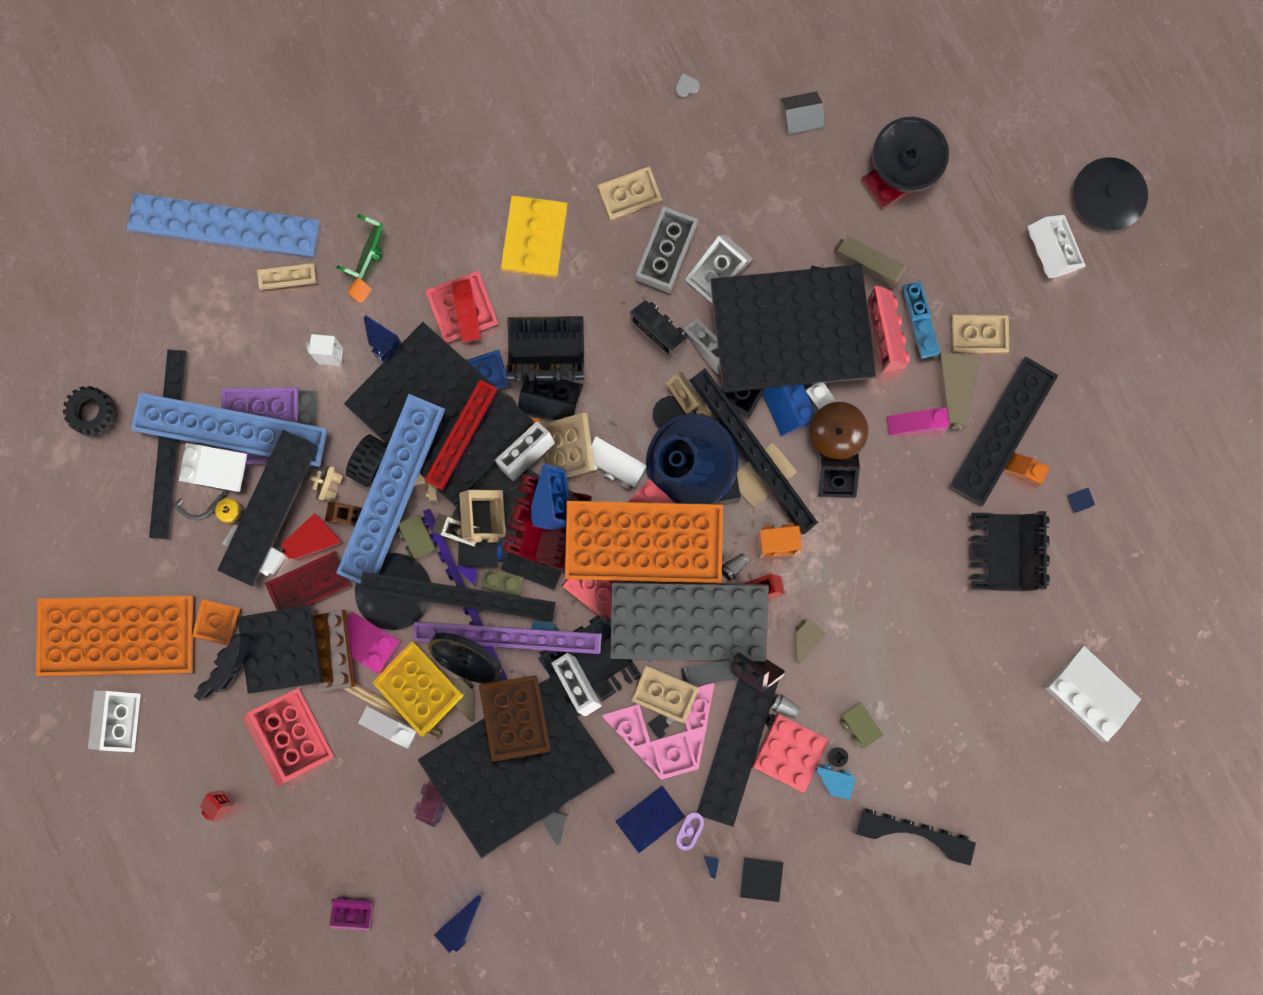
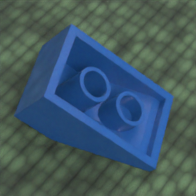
M544 464L531 505V521L535 527L552 531L566 528L567 501H569L565 469Z

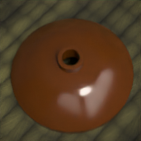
M832 402L823 406L814 415L810 426V435L814 446L824 456L832 459H847L857 454L865 445L868 437V424L865 416L856 406L847 402ZM837 427L842 428L843 433L838 435L836 434L835 429Z

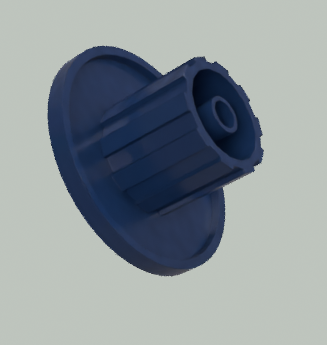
M700 414L680 415L666 422L653 436L646 456L647 476L676 504L714 505L728 493L735 481L738 471V451L732 435L720 422Z

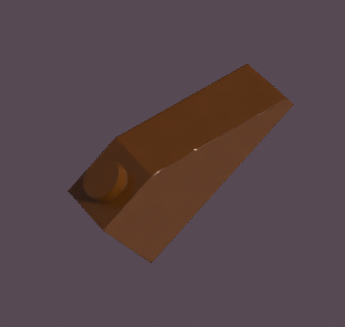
M328 502L325 521L355 527L362 507L339 502Z

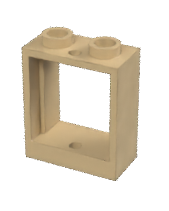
M467 490L459 493L462 539H470V543L482 542V539H487L488 543L499 542V538L505 537L503 490ZM472 501H490L492 533H474Z

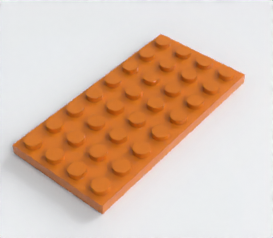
M567 501L565 579L722 583L723 505Z
M194 596L37 599L36 676L193 673L192 634Z

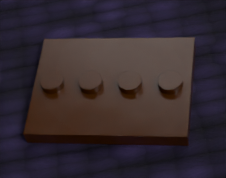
M537 675L479 684L492 762L550 752Z

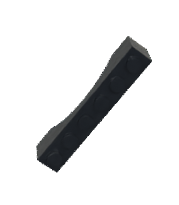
M865 808L864 812L859 810L854 834L871 839H877L893 833L916 834L934 843L949 860L971 866L976 842L971 841L972 837L960 834L958 838L952 836L953 832L941 829V832L933 831V826L922 824L921 827L914 826L915 822L903 819L900 822L896 821V816L884 813L882 817L876 815L877 811Z

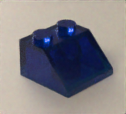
M365 315L364 323L368 343L372 349L371 352L376 358L384 361L402 342L396 334Z

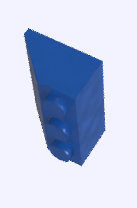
M803 385L766 389L763 394V398L781 437L810 425L816 414Z

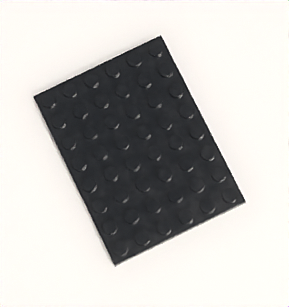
M862 264L710 279L723 393L876 377Z
M422 322L347 399L344 405L387 444H389L408 394L445 408L419 473L422 477L426 478L479 380L492 386L494 385L428 325ZM498 389L443 490L436 489L456 506L460 502L459 493L471 490L496 463L495 459L523 435L534 421Z
M551 677L539 684L550 752L492 762L485 720L483 718L418 759V763L481 860L615 774L614 769L575 712L570 709L566 699Z

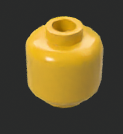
M224 498L217 503L215 513L217 518L224 523H236L242 516V506L232 498Z

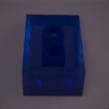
M662 785L616 819L615 822L636 851L640 853L685 818V815Z
M483 891L434 934L449 953L452 950L457 952L465 945V939L470 932L485 894Z

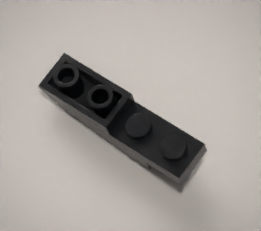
M247 633L234 635L229 641L230 644L219 651L218 657L214 661L218 667L210 673L211 677L198 686V691L194 694L198 701L208 700L214 692H225L231 685L246 656L250 637Z

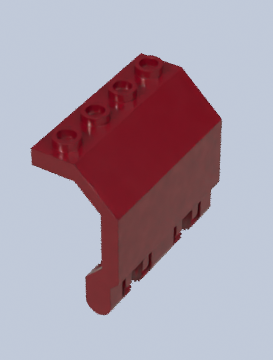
M523 474L520 483L524 485H520L519 490L526 492L527 496L526 499L516 497L515 502L523 505L514 504L510 521L518 524L510 522L508 524L510 529L517 530L515 537L513 535H505L504 539L513 543L504 541L501 550L537 563L565 570L566 528L552 531L533 526L531 521V505L539 479ZM568 491L569 501H591L592 499L590 495Z

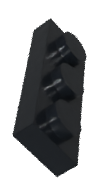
M507 552L501 566V570L524 577V579L555 590L562 573Z

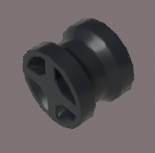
M839 747L831 749L827 756L829 763L835 767L846 765L849 758L846 750Z

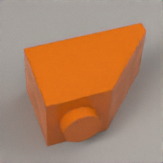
M1014 453L1004 470L1038 487L1043 483L1050 467L1033 458Z

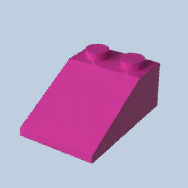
M351 612L347 618L352 658L374 672L381 674L401 641L356 613Z

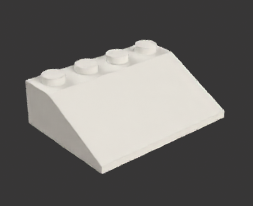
M1082 646L1045 686V689L1101 742L1109 741L1141 701V698L1085 646Z

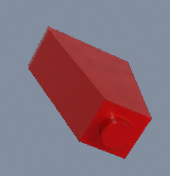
M314 513L280 545L284 548L282 552L289 559L299 560L343 544V541Z

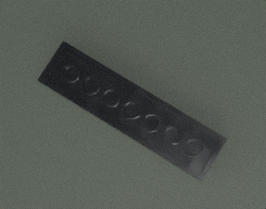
M1026 356L1023 358L950 484V488L981 506L985 504L1059 375Z
M282 430L217 571L254 587L319 448L318 445Z
M738 678L697 809V813L702 817L734 827L766 724L764 719L769 714L779 680L761 693Z

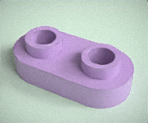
M693 812L686 816L676 837V843L680 849L690 850L694 847L704 826V819L700 814ZM692 819L698 820V824L696 826L691 825L690 822ZM685 836L689 837V843L687 844L682 842V838Z

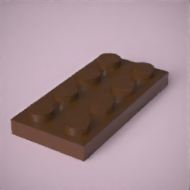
M346 610L314 615L323 682L318 683L319 693L356 687Z

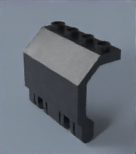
M583 316L507 317L508 363L506 365V381H515V376H517V381H522L523 376H529L530 381H534L535 376L537 381H553L554 375H556V380H560L561 375H567L568 380H573V375H575V380H584Z
M1038 511L1033 514L971 513V522H986V524H971L972 529H986V536H971V541H986V543H971V560L986 561L971 562V567H986V574L971 575V579L986 580L971 581V590L1017 592L1046 590L1050 584V576L1047 574V567L1050 564V557L1047 555V547L1050 544L1047 528H1049L1050 520L1049 516H1046V511Z
M597 615L589 621L590 625L585 628L580 626L573 631L601 633L600 654L543 650L538 658L577 717L582 714L577 712L552 665V662L561 656L569 653L576 657L592 689L594 688L602 702L616 693L608 680L609 678L618 691L622 689L621 684L614 677L618 672H622L626 682L629 684L633 682L624 668L628 669L634 680L641 677V673L632 659H610L611 627L604 616L600 618Z

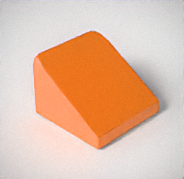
M358 277L347 293L352 299L361 304L370 293L371 288Z

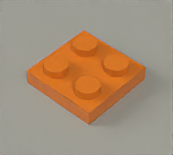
M202 599L192 637L229 645L230 639L234 636L238 621L237 617H239L241 609Z

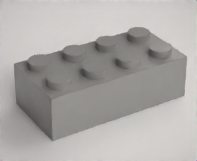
M663 206L636 272L635 280L671 294L698 226V219Z

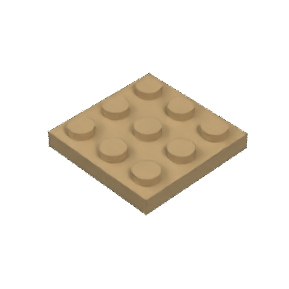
M580 413L542 424L550 432L555 442L544 453L545 464L565 469L566 478L595 470L587 413Z

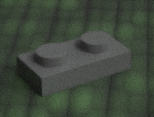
M298 391V423L317 427V391Z

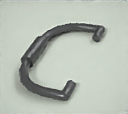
M224 489L222 494H219L207 508L208 510L200 515H191L180 507L183 502L181 498L174 504V508L188 519L200 520L215 512L217 503L225 498L229 490Z

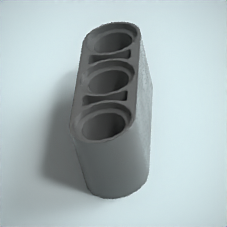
M733 659L681 668L683 680L696 686L738 678L732 674Z

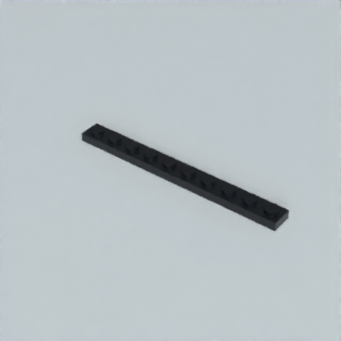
M167 349L163 397L184 400L188 352L185 350ZM159 436L149 538L170 540L180 440Z
M702 369L689 379L690 383L718 421L732 435L737 447L794 525L799 526L800 533L802 535L806 534L818 521L707 369Z
M362 572L359 589L360 592L550 622H553L556 604L553 601Z

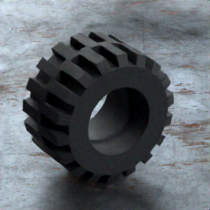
M82 386L79 387V391L73 390L72 396L68 395L66 397L69 400L68 402L64 401L63 404L66 409H63V414L66 415L64 419L75 431L85 436L95 437L97 434H104V430L109 431L111 429L109 427L110 424L114 425L113 417H117V413L114 412L117 409L116 405L113 404V399L99 388L92 386L85 388ZM96 401L99 407L97 416L91 421H83L81 416L83 407L89 402Z
M371 434L366 435L356 446L348 461L346 476L365 487L370 486L374 481L388 444Z

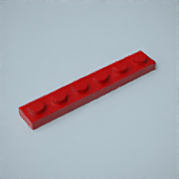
M479 380L427 474L425 482L443 490L498 390L496 387Z

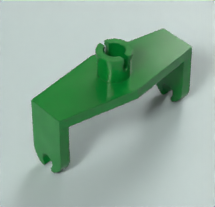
M358 214L357 218L374 226L363 248L356 271H351L337 265L336 269L362 279L370 259L378 260L380 257L375 253L381 254V249L376 248V244L383 224Z

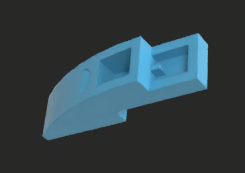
M922 282L903 285L907 314L915 345L918 346L921 359L940 355L941 351L930 318L931 312Z

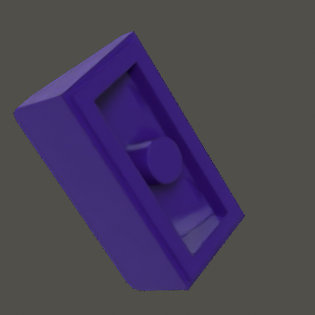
M457 566V569L476 587L480 573L473 568Z

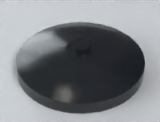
M919 117L896 119L887 124L875 140L872 152L874 168L882 181L895 190L910 193L926 190L938 182L946 170L949 160L947 140L941 130L926 119Z
M1105 157L1090 162L1079 172L1072 186L1071 197L1077 215L1085 224L1102 232H1118L1130 227L1142 216L1148 202V188L1143 175L1134 165L1119 158Z
M400 553L386 554L379 571L381 575L431 582L427 571L418 561ZM357 582L355 584V600L359 611L366 620L382 629L401 630L414 625V622L419 621L426 614L431 604L429 602L360 592V584Z
M442 632L434 634L428 644L429 652L438 663L464 679L467 678L469 681L485 684L497 682L502 674L503 669L497 658L487 649L468 638Z

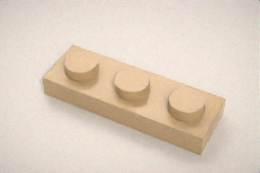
M314 263L257 270L260 290L317 283Z

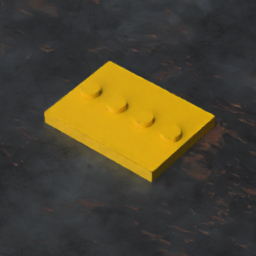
M512 195L501 270L557 277L568 203Z
M411 641L372 682L421 737H424L464 696L414 641Z

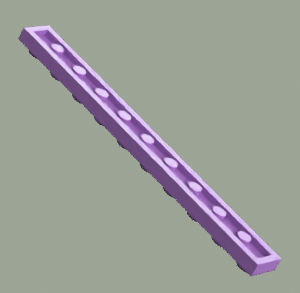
M414 622L413 641L430 642L434 634L445 632L463 636L481 646L600 654L601 633Z

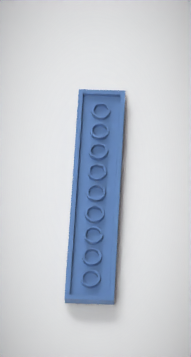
M134 193L127 229L134 232L314 258L320 221L317 219Z
M139 393L131 430L135 432L265 457L271 456L282 430H285L319 446L311 463L312 466L320 467L328 432L326 428Z
M408 394L336 572L337 574L359 584L361 583L362 572L379 574L445 408Z

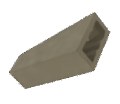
M848 235L845 240L840 239L835 247L837 249L835 256L849 265L862 264L863 274L891 291L894 290L908 268Z
M941 351L938 356L944 408H947L951 428L962 430L969 423L979 358Z

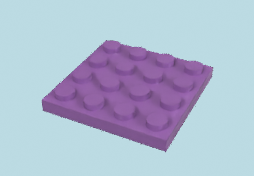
M299 388L221 389V408L298 423ZM244 453L247 454L245 465L267 464L270 458Z

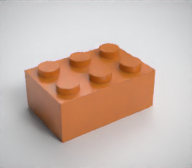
M794 523L782 524L781 528H775V525L763 526L756 536L759 559L797 555L802 550L799 526H794Z

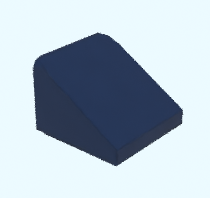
M1089 488L1067 495L1074 513L1095 506Z
M703 855L710 876L715 879L719 859Z

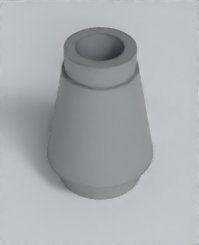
M741 553L722 565V574L730 581L736 579L749 562L748 558Z
M776 694L770 707L774 712L794 718L798 716L801 709L783 694Z

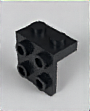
M741 653L734 655L732 674L761 693L785 675V671L768 659L766 661H752Z

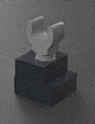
M660 714L647 724L657 738L660 739L666 734L663 730L669 727L670 723L677 722V720L667 716L663 718Z

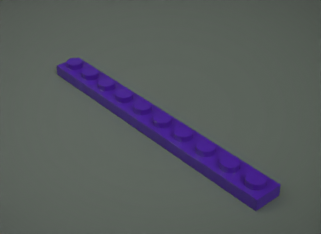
M429 508L423 511L425 516L421 518L425 527L430 526L432 531L436 520ZM432 532L430 538L434 545L438 544L440 551L437 553L441 562H446L448 569H445L449 579H454L456 586L466 588L444 537ZM463 608L465 615L469 614L472 619L469 622L470 625L483 626L477 610ZM482 646L489 652H491L499 661L498 656L493 647ZM502 670L498 681L508 680L504 670Z

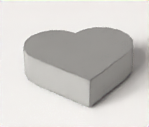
M682 73L676 86V94L684 98L689 94L697 93L700 87L698 80Z

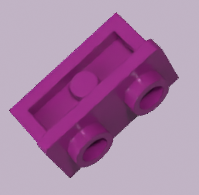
M346 897L332 899L330 928L370 930L373 909L370 901L363 898L349 900Z

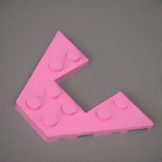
M710 683L700 686L685 723L686 732L650 742L640 704L604 714L602 717L661 780L699 769L715 684Z

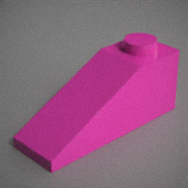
M947 408L928 409L887 416L889 435L946 430L949 427Z

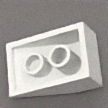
M726 234L720 235L685 280L712 303L710 279L740 276L753 258Z
M186 443L179 481L240 492L247 454Z

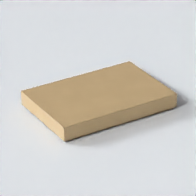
M650 166L597 185L610 221L663 202Z
M951 315V353H1009V315Z
M774 443L765 449L787 480L797 473ZM749 462L737 471L740 494L752 508L771 494Z
M645 665L631 701L685 724L700 687Z

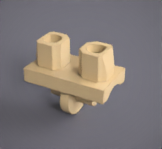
M326 466L322 479L323 472L318 470L315 477H309V480L313 481L311 489L317 490L320 484L315 499L334 501L337 491L328 487L330 481L340 484L343 474L336 471L335 467Z

